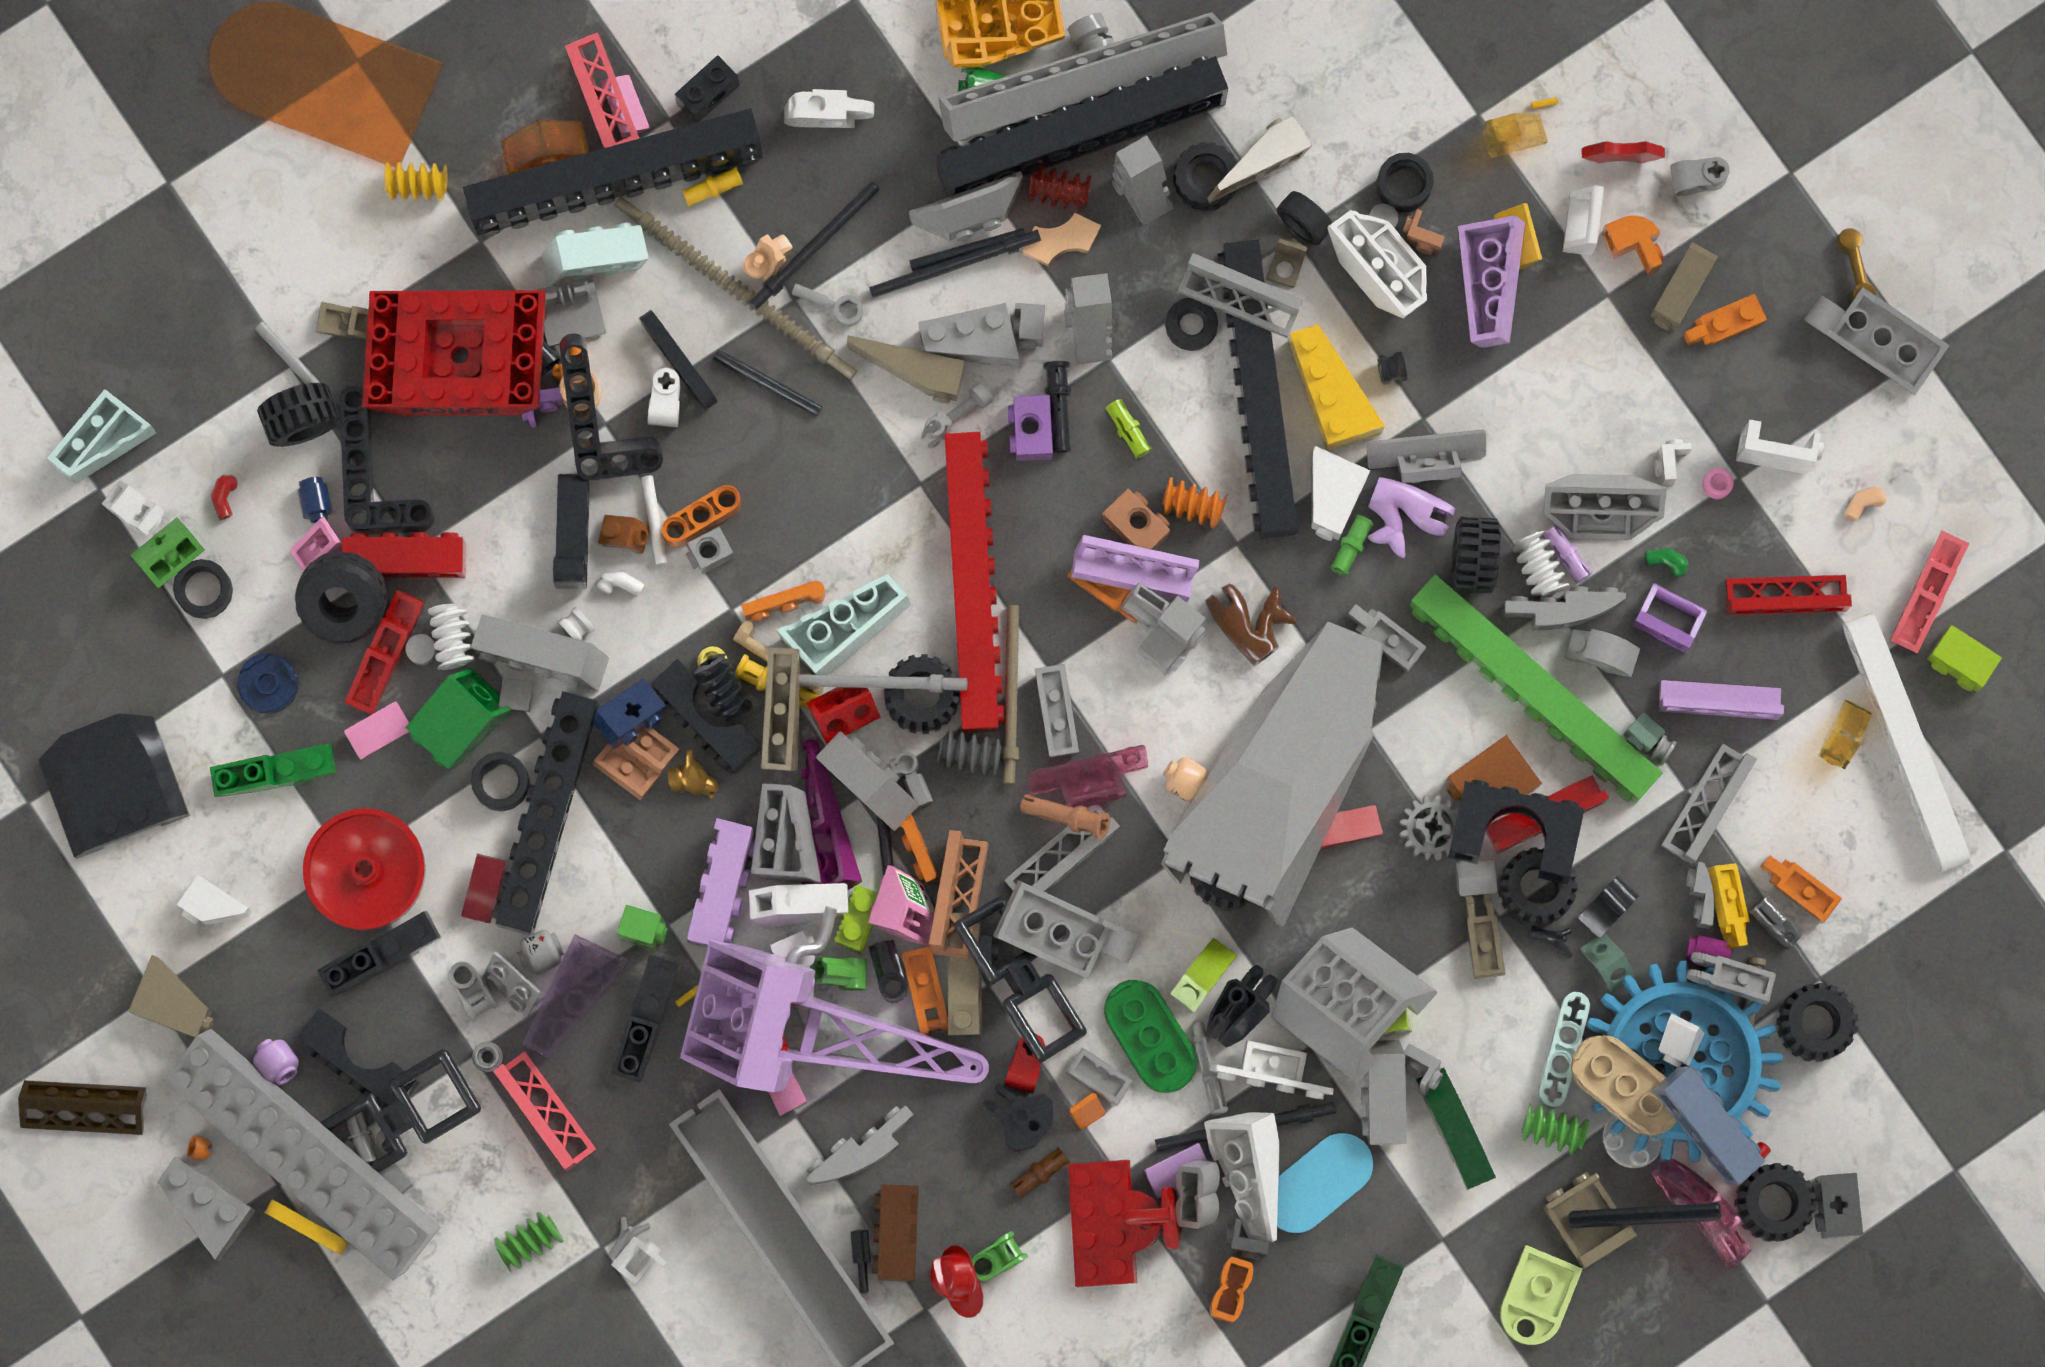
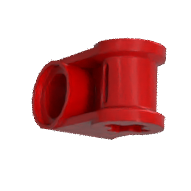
M1036 1034L1042 1046L1045 1047L1044 1040ZM1022 1037L1017 1044L1014 1057L1011 1059L1004 1086L1033 1094L1041 1070V1062L1035 1058L1034 1054L1032 1056L1026 1054L1027 1049L1022 1047L1023 1043L1026 1042Z

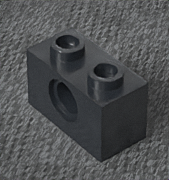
M717 55L674 94L676 104L694 123H698L740 86L739 78L725 61Z

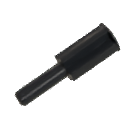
M860 1229L850 1233L853 1264H858L860 1293L865 1294L869 1292L867 1262H871L869 1230Z

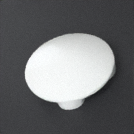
M1612 1115L1607 1120L1603 1130V1143L1608 1155L1616 1163L1628 1168H1640L1653 1162L1661 1151L1663 1139L1650 1136L1647 1146L1637 1153L1633 1151V1147L1639 1133L1626 1125L1621 1133L1613 1136L1609 1130L1618 1118Z

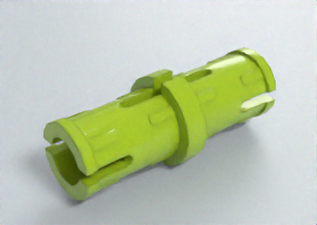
M1115 400L1106 406L1105 410L1118 428L1117 434L1120 438L1123 437L1135 459L1149 453L1152 448L1141 433L1139 422L1133 420L1123 400Z

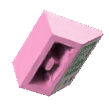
M888 865L885 875L881 879V887L875 904L871 908L868 923L898 939L929 947L935 909L923 882Z

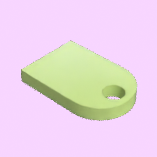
M1525 1245L1500 1307V1320L1505 1332L1513 1340L1525 1345H1537L1551 1339L1557 1333L1583 1268ZM1527 1319L1532 1322L1534 1332L1530 1337H1522L1518 1333L1517 1325L1519 1321Z

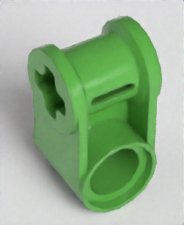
M1013 1231L1000 1237L971 1259L973 1266L980 1259L988 1261L991 1265V1272L988 1275L981 1276L976 1273L979 1282H987L1028 1258V1255L1022 1253L1013 1239L1015 1235Z

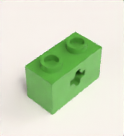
M176 517L130 556L159 588L204 552L205 549L188 528Z
M626 905L617 935L621 941L656 951L658 944H664L668 928H666V924H664L665 922L660 914Z

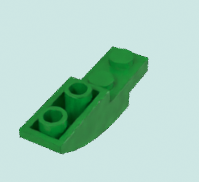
M327 743L277 755H262L210 767L214 797H223L312 782V779L335 775L336 770L332 746Z

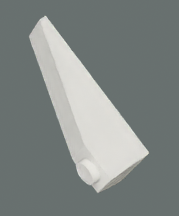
M1249 1112L1204 1122L1211 1156L1214 1161L1218 1160L1225 1174L1222 1180L1225 1187L1230 1186L1237 1201L1235 1209L1239 1218L1242 1219L1241 1223L1248 1238L1266 1242L1276 1241L1279 1138L1274 1113Z

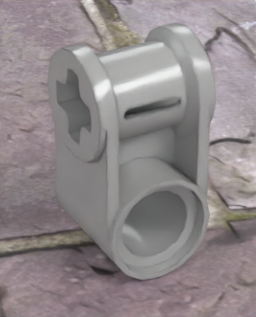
M1720 157L1683 160L1670 165L1676 196H1688L1699 192L1721 189L1729 175V165ZM1711 169H1715L1716 174H1720L1719 178H1715L1714 174L1710 173Z
M460 961L451 967L449 980L472 1022L476 1020L477 1015L489 1008L495 1009L499 1007L489 988L470 963ZM461 968H468L472 973L470 981L466 984H459L455 979L457 971Z

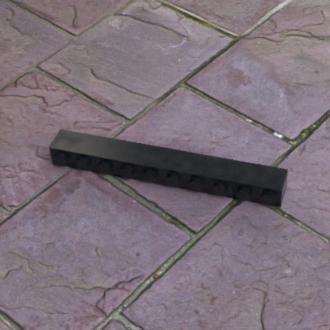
M1259 239L1223 243L1222 253L1217 254L1218 264L1265 283ZM1223 287V300L1228 299L1229 302L1235 300L1232 290ZM1238 293L1239 298L1245 296L1243 294ZM1255 299L1242 302L1246 313L1254 315L1263 311L1259 301ZM1238 304L1232 306L1239 309ZM1225 312L1227 329L1232 328L1234 338L1229 340L1231 357H1236L1237 368H1233L1234 385L1240 386L1241 397H1237L1238 414L1244 415L1245 426H1241L1242 444H1248L1249 455L1244 456L1246 473H1252L1253 484H1248L1250 502H1256L1257 513L1252 514L1254 531L1260 532V539L1296 535L1298 526L1272 333ZM1265 316L1260 317V319L1267 321Z

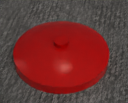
M353 809L332 817L313 835L304 855L303 880L312 903L330 921L352 930H375L398 921L414 906L425 882V856L417 837L403 821L392 814L377 809Z

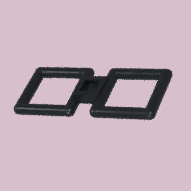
M999 896L954 923V928L990 984H995L1003 978L1006 980L1014 994L1003 1001V1006L1035 1058L1039 1062H1044L1083 1038L1087 1034V1029L1052 974L1039 976L1031 963L1038 956L1023 950L1024 952L996 969L993 968L969 927L997 911L1001 916L1003 915L1008 903L1003 897ZM1047 988L1072 1030L1043 1047L1018 1005Z
M441 1049L389 1081L388 1086L397 1100L393 1104L383 1109L376 1096L368 1093L320 1123L330 1131L368 1108L392 1148L391 1152L369 1164L379 1173L407 1156V1149L399 1137L401 1134L413 1128L420 1141L428 1144L479 1114L481 1106L449 1051ZM442 1064L466 1107L428 1129L403 1086Z

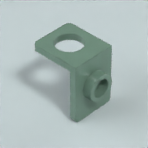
M1606 933L1600 938H1594L1581 947V952L1600 972L1610 992L1623 985L1622 979L1627 975L1634 977L1626 955ZM1624 968L1620 978L1616 980L1610 979L1611 974L1616 969Z

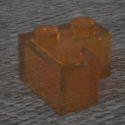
M536 120L500 140L508 174L589 152L581 121Z

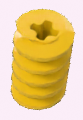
M389 162L385 163L384 185L385 191H387L391 200H395L398 193L402 200H407L410 192L414 200H419L423 192L424 198L427 201H431L434 193L438 201H443L448 183L446 164L442 172H439L436 163H433L431 171H427L425 163H421L419 171H415L413 163H409L407 171H403L401 162L397 163L395 171L391 170Z

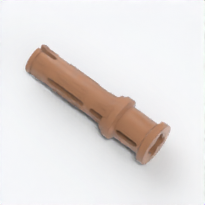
M1029 794L1024 796L1020 804L1022 813L1068 825L1073 832L1080 833L1084 831L1091 833L1097 839H1103L1110 827L1111 819L1108 813L1101 812L1097 814L1090 812L1084 806L1072 808Z

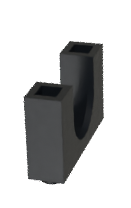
M1481 780L1465 781L1448 858L1478 865L1484 835L1488 826L1500 816L1520 814L1532 819L1539 826L1544 837V851L1538 878L1568 885L1585 808L1579 807L1578 803L1570 800H1562L1561 803L1549 800L1548 796L1539 793H1532L1529 796L1519 793V790L1512 787L1504 786L1499 789L1490 787L1489 783Z

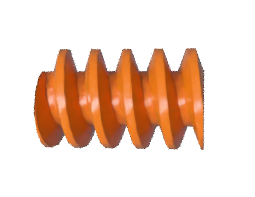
M1170 477L1162 505H1164V513L1166 515H1169L1175 508L1176 518H1181L1186 511L1187 520L1190 522L1198 515L1200 525H1204L1207 519L1210 518V526L1215 529L1221 520L1228 493L1223 500L1219 499V491L1215 490L1211 497H1208L1207 487H1204L1198 494L1196 492V484H1192L1188 490H1185V482L1183 480L1174 487L1173 477Z

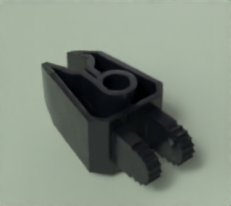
M1259 965L1251 967L1241 981L1238 979L1227 981L1209 1015L1206 1033L1215 1040L1218 1038L1217 1041L1226 1048L1243 1040L1270 1012V1006L1266 999L1275 988L1277 979L1269 974L1265 976L1253 991L1264 973L1263 968Z

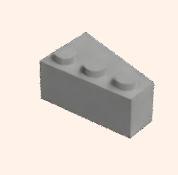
M1006 303L919 322V334L924 352L985 365L1000 364L1019 368L1020 359Z
M762 784L751 874L766 880L821 883L804 791L791 785Z
M174 1157L157 1181L209 1253L217 1261L222 1260L256 1211L177 1157Z

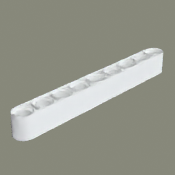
M1870 613L1843 623L1846 640L1936 867L1940 872H1945L1969 863L1971 860L1967 845L1875 615Z

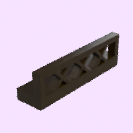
M24 1080L18 1097L20 1128L143 1135V1108L147 1098L146 1087ZM27 1109H38L45 1116L41 1119L28 1118ZM69 1111L75 1118L63 1120L57 1113ZM90 1113H100L106 1119L103 1122H94L88 1115ZM122 1114L135 1115L136 1124H125L118 1117Z

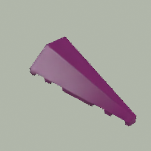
M808 739L802 743V748L806 750V769H801V778L805 779V794L821 883L802 882L801 885L847 884V890H850L860 884L862 878L827 768L816 758L821 752L819 743L816 740Z

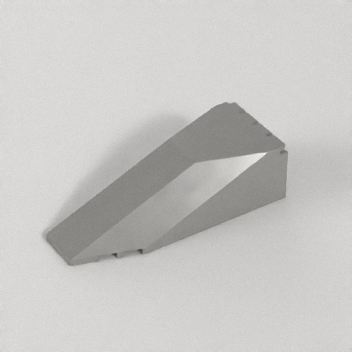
M1327 622L1263 690L1167 841L1164 848L1166 854L1161 865L1175 882L1181 884L1190 864H1192L1189 876L1212 885L1218 875L1220 877L1216 887L1238 897L1242 894L1244 887H1246L1244 899L1262 907L1265 906L1264 909L1275 923L1280 927H1284L1372 740L1373 714L1377 703L1375 700L1377 680L1380 677L1383 652L1382 643Z

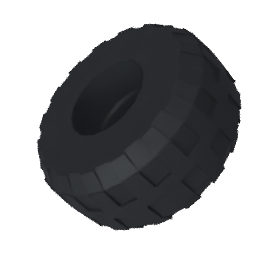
M334 551L333 553L319 556L305 568L296 587V611L305 628L316 637L336 644L357 642L370 635L380 623L387 605V587L381 572L378 571L372 562L352 552ZM334 587L344 588L355 596L357 604L349 608L338 607L328 600L325 591Z

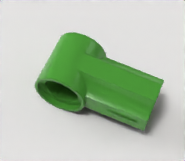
M816 957L813 964L810 965V968L815 970L814 984L839 986L840 990L846 991L866 990L867 959L865 958L836 959Z

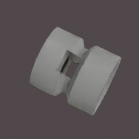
M1101 13L1085 16L1072 23L1067 29L1074 45L1080 46L1077 51L1078 54L1115 43L1112 36L1106 35L1109 29Z

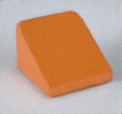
M1091 1093L1069 1109V1114L1078 1127L1083 1130L1103 1117L1105 1110L1097 1095Z

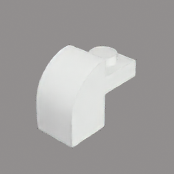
M122 481L117 483L102 502L104 507L145 537L159 526L165 512L157 504L147 500Z

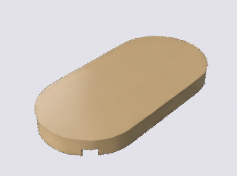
M1603 1035L1588 1038L1577 1047L1571 1061V1071L1575 1082L1584 1092L1630 1129L1641 1135L1656 1136L1667 1132L1676 1124L1677 1121L1653 1092L1667 1077L1615 1037Z

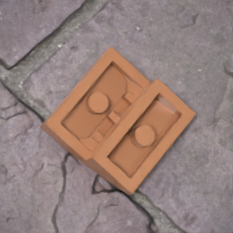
M646 728L628 746L622 744L614 749L608 743L594 760L593 766L641 801L668 767L680 748L654 729L649 730Z

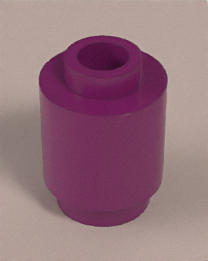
M1698 935L1697 938L1690 936L1685 960L1691 961V956L1694 952L1730 959L1732 948L1726 947L1727 941L1701 935ZM1692 962V965L1701 966Z

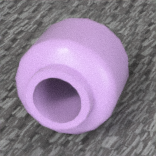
M267 1039L257 1046L253 1065L266 1080L277 1085H283L296 1076L299 1060L287 1042L281 1039L274 1041Z

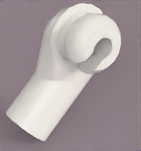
M624 572L604 573L600 576L601 580L597 584V588L606 594L611 593L615 586L621 587L636 597L644 586V583Z

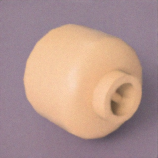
M1182 757L1177 762L1170 761L1163 773V776L1166 777V789L1186 802L1194 799L1208 775L1205 767L1189 757Z

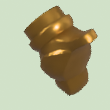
M692 749L687 750L686 761L683 766L675 765L674 768L668 769V780L672 792L679 791L683 793L688 791L693 795L704 794L713 798L714 794L718 791L717 780L709 776L703 767L693 759Z

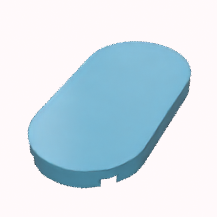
M1337 1133L1330 1135L1278 1177L1277 1228L1290 1233L1307 1232L1359 1191L1368 1182L1373 1171V1157L1365 1142L1352 1134Z

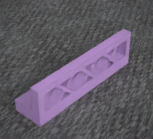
M1083 535L1074 551L1071 577L1132 590L1139 582L1160 597L1175 600L1179 596L1185 602H1188L1191 594L1192 578L1199 568V560Z
M1661 680L1659 683L1658 712L1778 720L1784 714V705H1781V688Z

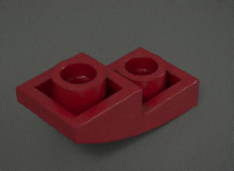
M477 853L461 917L491 924L506 860Z

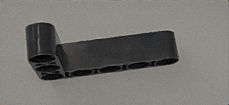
M576 333L564 336L560 342V355L578 475L584 480L592 481L657 471L663 463L660 443L653 437L600 443L586 341L581 335ZM577 347L581 349V352L577 355H569L567 350ZM577 375L585 378L581 383L570 381L572 377ZM580 403H584L589 406L584 411H578L574 409V407ZM583 431L592 433V436L586 439L580 438L578 435ZM652 451L656 453L652 458H644L641 456L644 452ZM616 455L626 457L622 462L612 461V458ZM586 459H593L596 461V463L591 466H585L582 464V462Z
M353 385L346 387L341 392L339 399L344 518L346 524L353 533H367L368 535L386 532H423L432 527L435 517L431 507L424 500L374 502L370 409L363 408L362 403L356 408L348 407V401L353 396H360L363 403V389ZM361 425L363 432L360 436H349L351 427ZM361 454L365 456L364 462L360 466L350 465V459L354 455ZM359 483L366 485L362 495L354 496L351 494V489L354 485ZM416 510H426L427 517L423 521L415 522L412 520V515ZM394 511L397 513V518L394 522L389 524L382 522V517L386 512ZM357 513L367 514V520L362 525L352 524V518Z

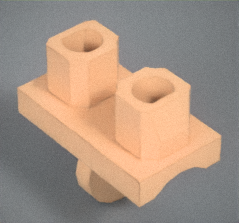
M767 234L760 238L754 252L745 258L743 268L750 277H763V280L766 281L771 275L775 276L779 268L785 264V255L789 254L793 247L785 235L782 234L772 240Z

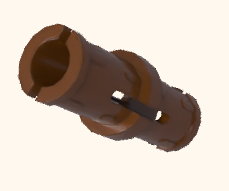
M1058 1146L1056 1150L1040 1162H1033L1031 1164L1032 1168L1013 1182H1010V1185L1022 1199L1042 1182L1044 1184L1048 1183V1178L1066 1164H1069L1070 1161Z

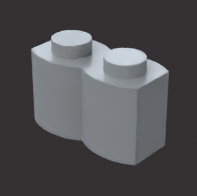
M1195 1160L1179 1167L1176 1176L1179 1198L1176 1203L1175 1215L1180 1227L1199 1229L1215 1223L1217 1220L1219 1201L1216 1191L1220 1182V1172L1216 1162Z

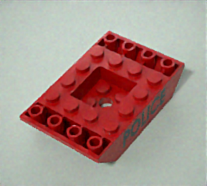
M370 291L362 407L400 416H518L539 409L546 291ZM460 349L467 350L468 357L466 361L455 363L454 354Z

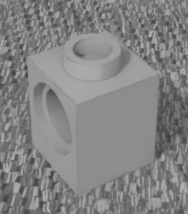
M720 526L688 542L690 552L686 553V556L693 569L699 567L702 574L735 558ZM708 545L717 549L715 556L712 558L702 557L700 552L703 547Z

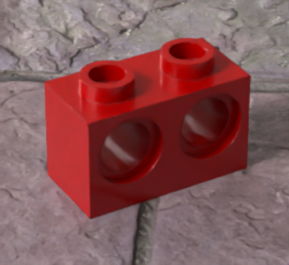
M836 687L806 702L815 725L826 744L839 731L846 736L881 718L868 688Z

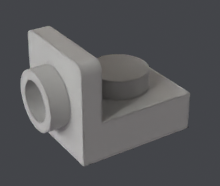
M1408 1044L1404 1050L1405 1069L1414 1076H1423L1420 1082V1094L1426 1096L1429 1089L1435 1090L1442 1079L1443 1074L1440 1073L1441 1060Z

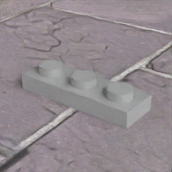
M1065 664L1035 668L1049 758L1079 754Z

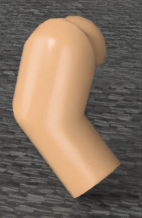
M1874 486L1857 491L1848 505L1844 516L1852 521H1857L1864 507L1869 505L1881 507L1886 503L1887 496L1881 488Z

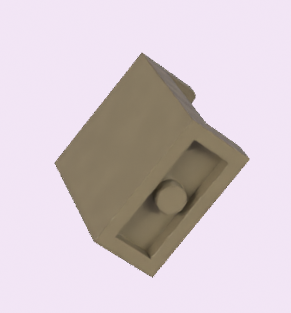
M1587 1172L1571 1181L1574 1187L1564 1193L1562 1188L1547 1196L1546 1199L1549 1203L1542 1207L1579 1266L1583 1269L1637 1236L1631 1225L1589 1228L1570 1227L1568 1216L1571 1211L1616 1208L1600 1183L1598 1174L1595 1173L1589 1176Z

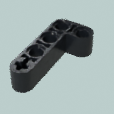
M558 474L556 556L553 558V582L556 589H587L590 481L582 479L578 474Z

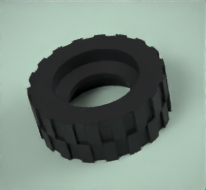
M1200 142L1195 146L1193 144L1188 150H1184L1181 153L1180 159L1176 162L1173 180L1174 187L1176 186V193L1183 199L1182 201L1186 205L1189 204L1193 209H1202V211L1219 209L1220 206L1226 205L1230 198H1233L1235 191L1210 203L1207 197L1214 189L1201 190L1196 187L1192 181V172L1201 163H1211L1219 169L1222 181L1234 168L1237 161L1234 160V155L1231 152L1229 153L1222 145L1218 146L1213 142Z

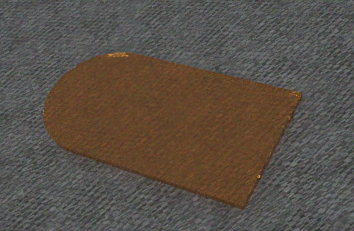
M278 2L251 4L239 9L228 17L213 37L209 59L211 74L217 88L237 108L385 164L389 162L390 166L396 168L398 162H401V164L443 66V63Z

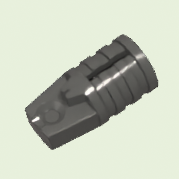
M1768 894L1749 913L1767 930L1769 935L1789 949L1802 937V934L1790 916Z

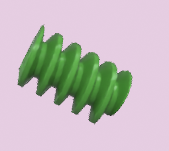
M1530 1103L1522 1126V1140L1526 1141L1529 1135L1533 1134L1534 1144L1537 1145L1543 1137L1545 1138L1546 1148H1549L1556 1141L1559 1152H1561L1565 1145H1569V1154L1573 1155L1577 1148L1582 1150L1588 1132L1589 1120L1585 1119L1579 1126L1578 1116H1572L1567 1123L1566 1113L1561 1112L1557 1119H1555L1554 1109H1549L1543 1115V1107L1541 1105H1538L1532 1112Z
M537 1212V1223L527 1218L526 1230L517 1224L515 1226L516 1236L506 1231L505 1243L497 1237L494 1238L495 1247L510 1272V1264H513L518 1269L522 1268L521 1257L528 1262L533 1261L531 1251H534L539 1256L543 1255V1244L549 1249H553L552 1238H555L560 1243L564 1242L562 1235L549 1214L546 1217L541 1212Z

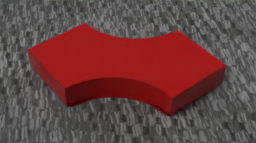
M1605 141L1584 146L1581 148V154L1583 159L1599 164L1617 161L1642 164L1665 158V148L1647 141L1637 143Z

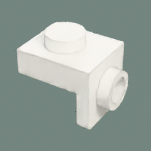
M1672 439L1665 441V444L1661 445L1658 450L1659 459H1656L1654 462L1655 476L1660 477L1661 486L1673 485L1677 480L1675 456L1688 455L1692 450L1691 443H1683L1682 439Z
M634 1236L611 1265L636 1284L654 1261L662 1267L667 1262L659 1256L662 1250L649 1239L643 1243Z

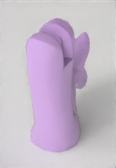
M1379 477L1368 507L1384 520L1385 527L1370 534L1367 538L1377 544H1389L1396 555L1405 558L1403 524L1398 508H1401L1417 527L1435 536H1445L1449 526L1430 518L1431 513L1434 512L1445 517H1453L1455 508L1417 487Z

